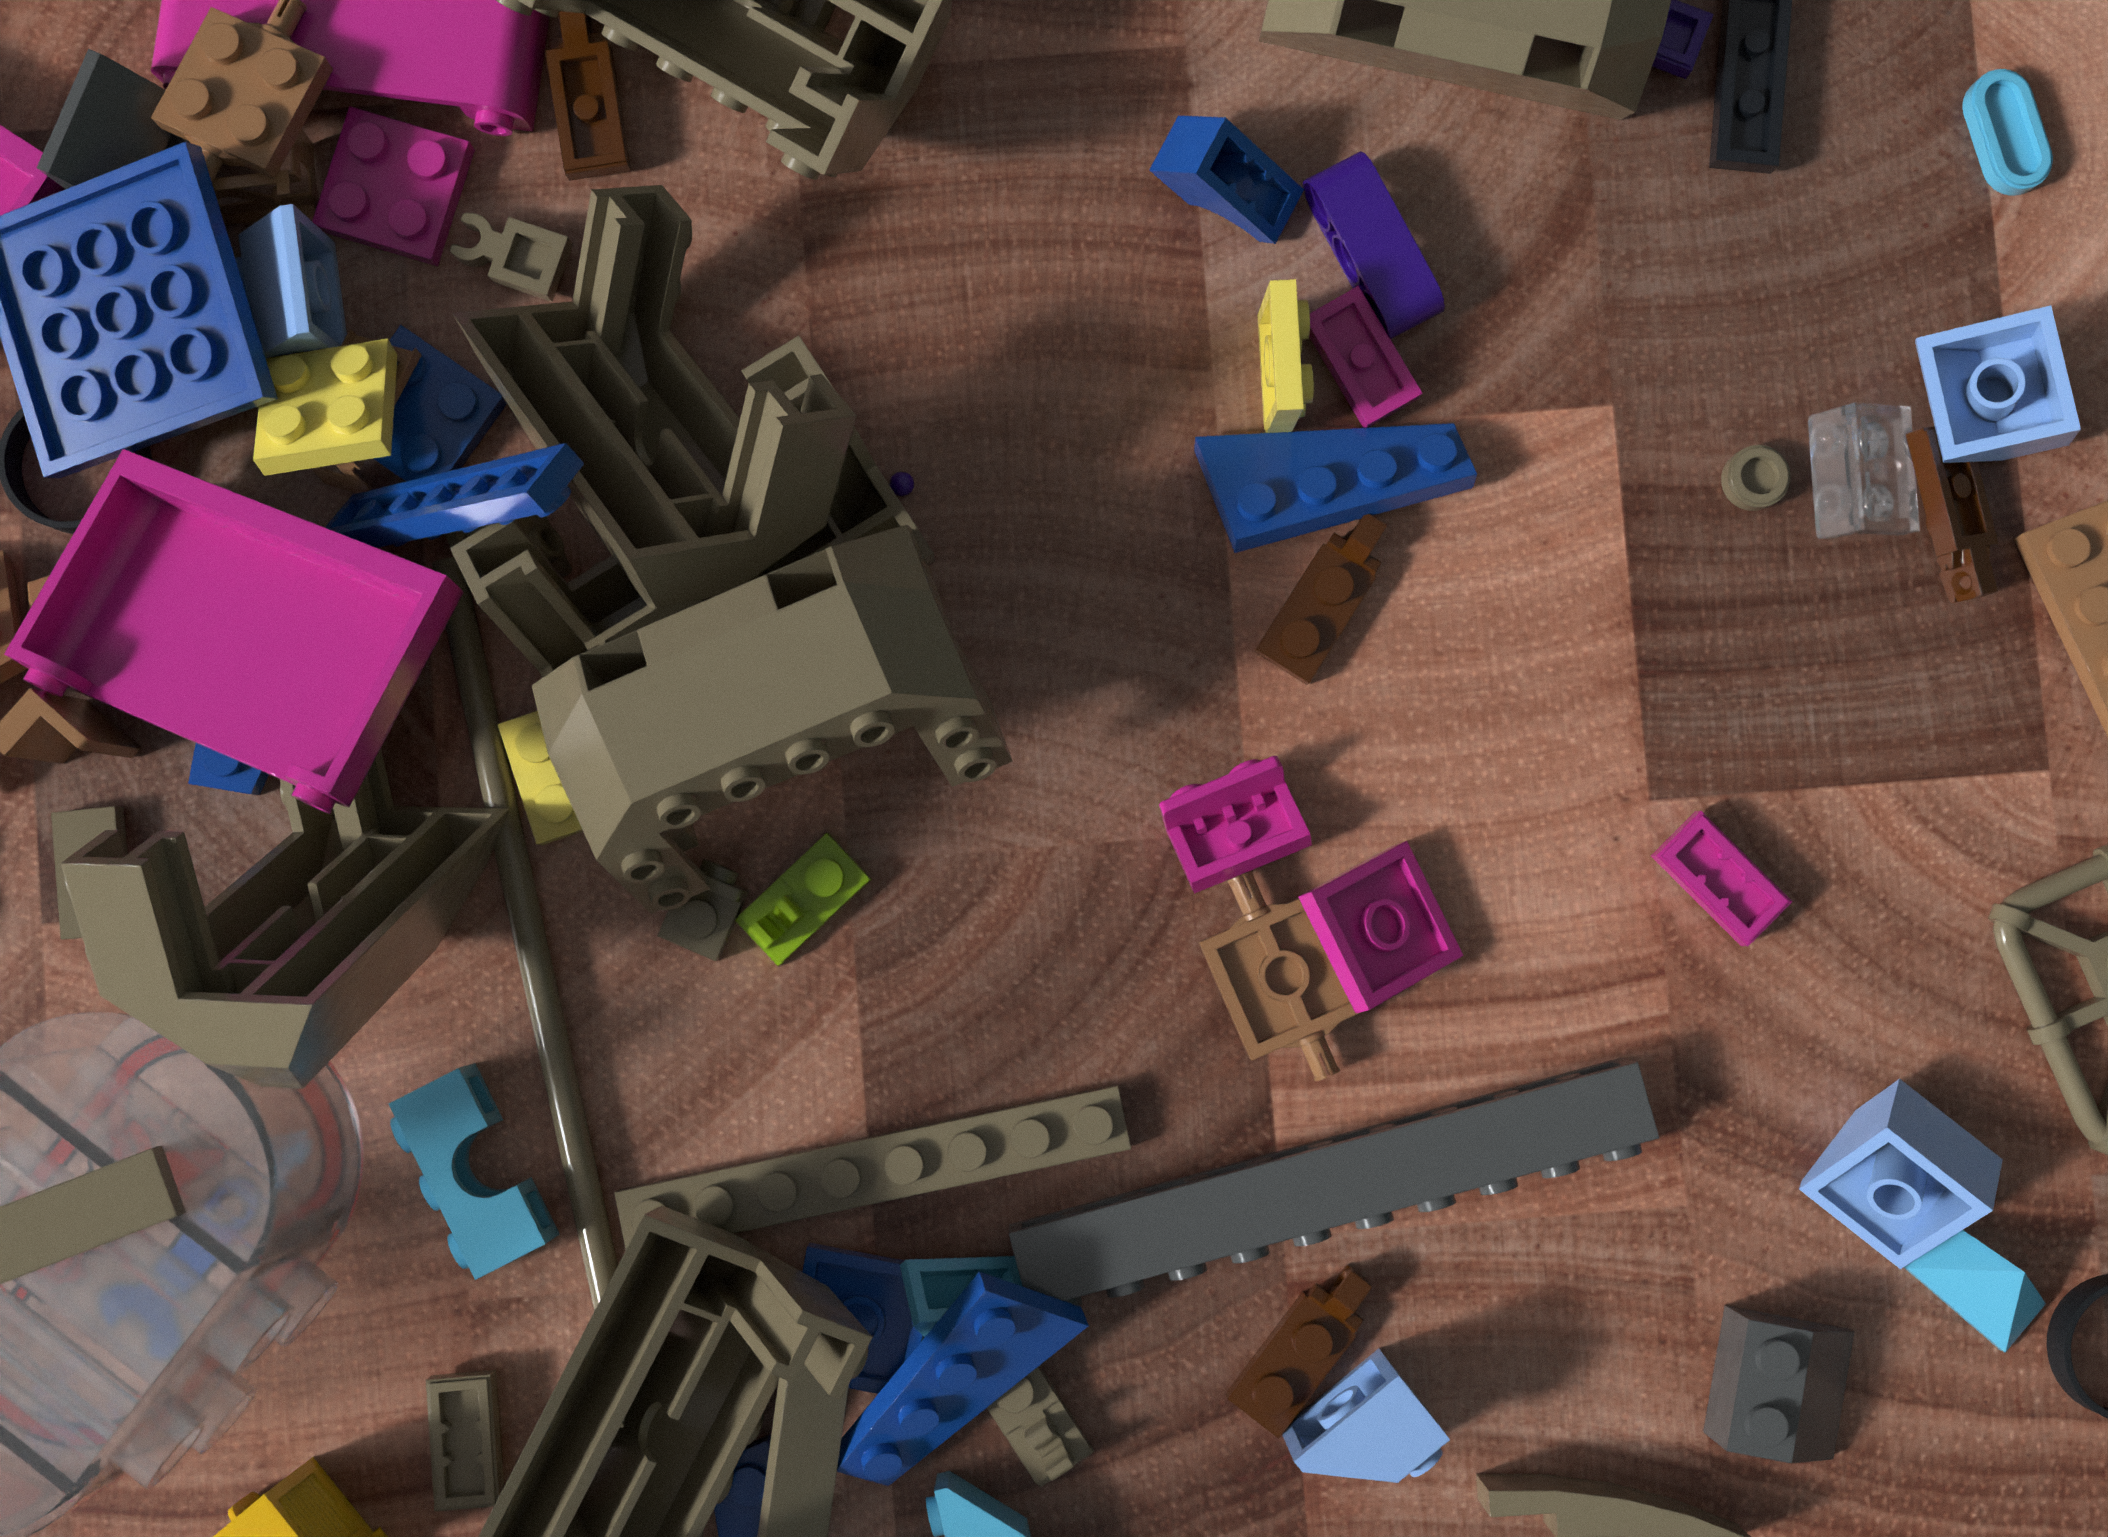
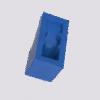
M1178 116L1149 169L1150 172L1187 204L1199 206L1218 214L1263 243L1276 244L1304 191L1295 180L1226 117Z

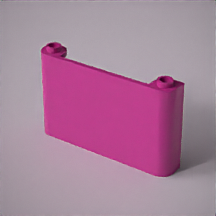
M161 0L151 65L152 74L163 83V88L167 89L211 7L248 23L266 24L279 0ZM300 0L307 6V10L303 13L290 39L295 44L324 56L333 67V71L323 90L459 106L466 116L475 120L474 127L476 129L496 136H510L513 133V129L534 131L550 16L534 9L531 16L523 15L507 8L496 0Z
M123 449L4 655L27 667L29 670L23 679L48 693L62 698L67 688H70L295 785L296 787L292 793L293 797L330 814L335 803L344 807H350L460 601L463 591L447 575Z

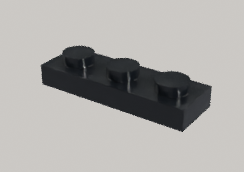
M1723 0L1709 168L1771 174L1779 166L1792 0Z

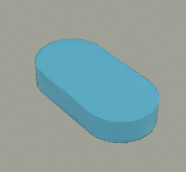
M1996 69L1987 72L1973 83L1965 93L1962 104L1964 118L1987 183L2001 194L2009 196L2022 195L2039 185L2049 175L2053 164L2052 150L2029 83L2020 74L2011 70Z

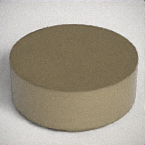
M1752 445L1737 452L1726 462L1721 475L1722 489L1728 500L1738 508L1747 511H1759L1778 502L1786 494L1791 479L1790 468L1786 459L1777 450L1765 445Z

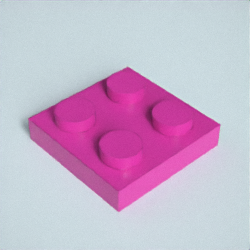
M349 106L312 222L326 234L438 266L475 149L469 141Z
M1407 841L1391 846L1298 896L1355 1013L1371 1010L1464 956Z

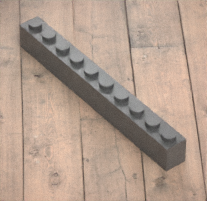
M1618 1058L1015 1222L1009 1226V1237L1023 1287L1081 1306L1083 1304L1081 1296L1106 1290L1109 1298L1129 1295L1145 1288L1143 1279L1168 1273L1172 1281L1200 1275L1207 1271L1205 1262L1231 1256L1232 1263L1235 1264L1257 1260L1270 1253L1268 1245L1293 1239L1294 1246L1316 1244L1332 1237L1330 1228L1355 1222L1357 1229L1378 1227L1394 1220L1392 1211L1417 1205L1419 1212H1431L1447 1208L1456 1203L1454 1194L1479 1188L1481 1195L1506 1192L1518 1187L1516 1177L1541 1171L1542 1178L1568 1175L1580 1170L1578 1160L1602 1154L1604 1161L1627 1159L1642 1153L1640 1143L1659 1139L1638 1062Z

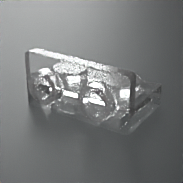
M1855 402L1811 415L1808 418L1817 538L1833 539L1851 534L1905 535L1919 532L1916 474L1906 434L1912 432L1911 406Z

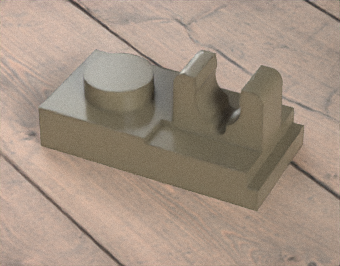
M1040 1365L987 1407L1002 1433L1006 1436L1032 1479L1039 1487H1042L1049 1481H1054L1074 1468L1076 1463L1094 1452L1092 1445Z

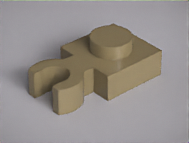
M475 213L462 214V223L468 229L480 232L481 238L479 243L473 248H463L455 244L451 245L449 251L461 263L470 267H480L491 262L492 264L487 276L494 283L553 302L573 246L568 236L508 217L503 233H499L494 230L484 217Z

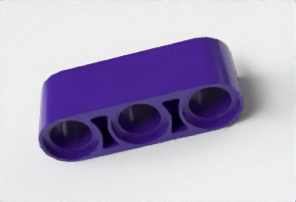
M1360 151L1303 181L1304 195L1309 208L1352 288L1360 287L1390 339L1444 312L1445 304L1440 287L1378 171L1364 152Z

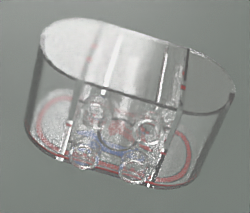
M86 1012L48 1019L28 1027L0 1047V1206L162 1145L186 1210L185 1214L0 1285V1537H28L47 1527L128 1475L145 1489L149 1490L175 1467L191 1447L200 1454L207 1452L232 1427L257 1393L258 1389L240 1374L249 1368L274 1340L284 1348L294 1342L330 1301L339 1283L317 1265L345 1231L352 1217L359 1196L364 1159L360 1122L353 1099L342 1077L331 1061L304 1089L262 1087L202 1062L131 1015L118 1012Z

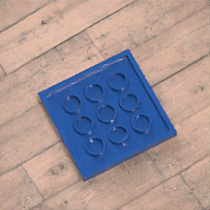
M188 142L180 143L0 216V338L43 477L63 478L118 458L123 449L134 452L278 399L201 146Z

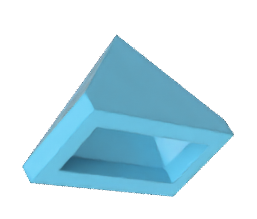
M1964 1230L1904 1267L1993 1345L2005 1353L2046 1304L2024 1271Z
M1015 1256L909 1259L900 1264L913 1327L924 1337L979 1271L1022 1286Z

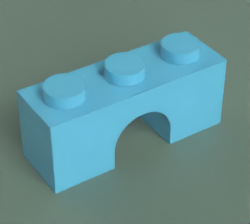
M476 1063L457 1068L389 1103L395 1116L390 1120L392 1133L399 1146L406 1153H413L423 1173L419 1177L421 1192L428 1205L434 1211L441 1210L452 1232L447 1237L450 1251L461 1268L470 1269L475 1280L545 1245L560 1234L532 1177L507 1189H494L479 1182L471 1171L469 1151L472 1142L483 1130L503 1120Z

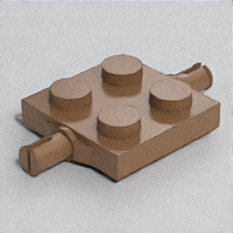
M279 0L266 24L248 23L211 7L151 116V119L161 129L179 136L192 144L201 146L212 183L222 164L248 167L275 179L333 71V67L324 56L303 48L290 39L303 13L307 10V6L300 0Z
M1248 871L1240 876L1250 898L1247 897L1239 876L1227 881L1243 916L1239 917L1228 929L1198 943L1249 1059L1253 1061L1280 1048L1301 1046L1314 1075V1080H1323L1327 1076L1318 1058V1053L1329 1075L1332 1076L1340 1071L1324 1036L1328 1035L1339 1022L1359 1013H1355L1299 898L1286 904L1266 905L1252 874L1253 871Z

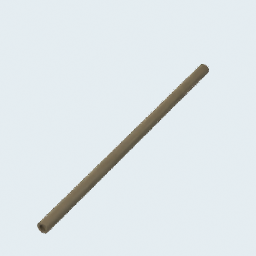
M455 557L444 558L432 563L433 570L447 575L463 591V595L446 625V632L484 807L510 808L495 843L494 853L595 1311L618 1266L507 754L497 725L500 722L472 594Z

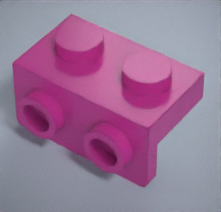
M1271 756L1262 761L1253 759L1240 763L1229 774L1203 785L1197 783L1186 785L1175 791L1169 799L1159 804L1166 832L1194 894L1312 846L1311 834L1286 785L1283 766L1278 756Z

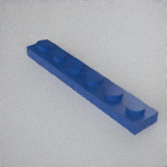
M567 443L353 494L324 528L375 548L392 544L395 547H399L412 540L426 537L429 540H434L442 534L460 530L468 533L480 526L495 523L507 525L515 519L538 515L541 518L546 517L561 507L571 493L568 484L584 465V462Z

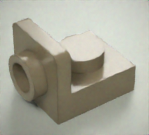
M703 859L699 869L708 877L711 889L690 897L687 903L678 908L668 910L657 936L711 960L719 961L735 926V920L738 918L749 894V890L735 885L739 873Z

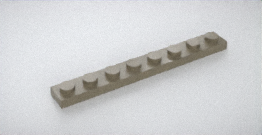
M1115 1084L619 1189L614 1193L625 1249H627L644 1214L660 1206H665L734 1234L1131 1150L1118 1085Z

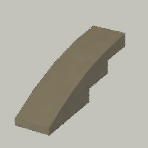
M1476 1474L1478 1501L1490 1517L1543 1514V1522L1555 1537H1751L1737 1523L1674 1498L1611 1482L1549 1474Z

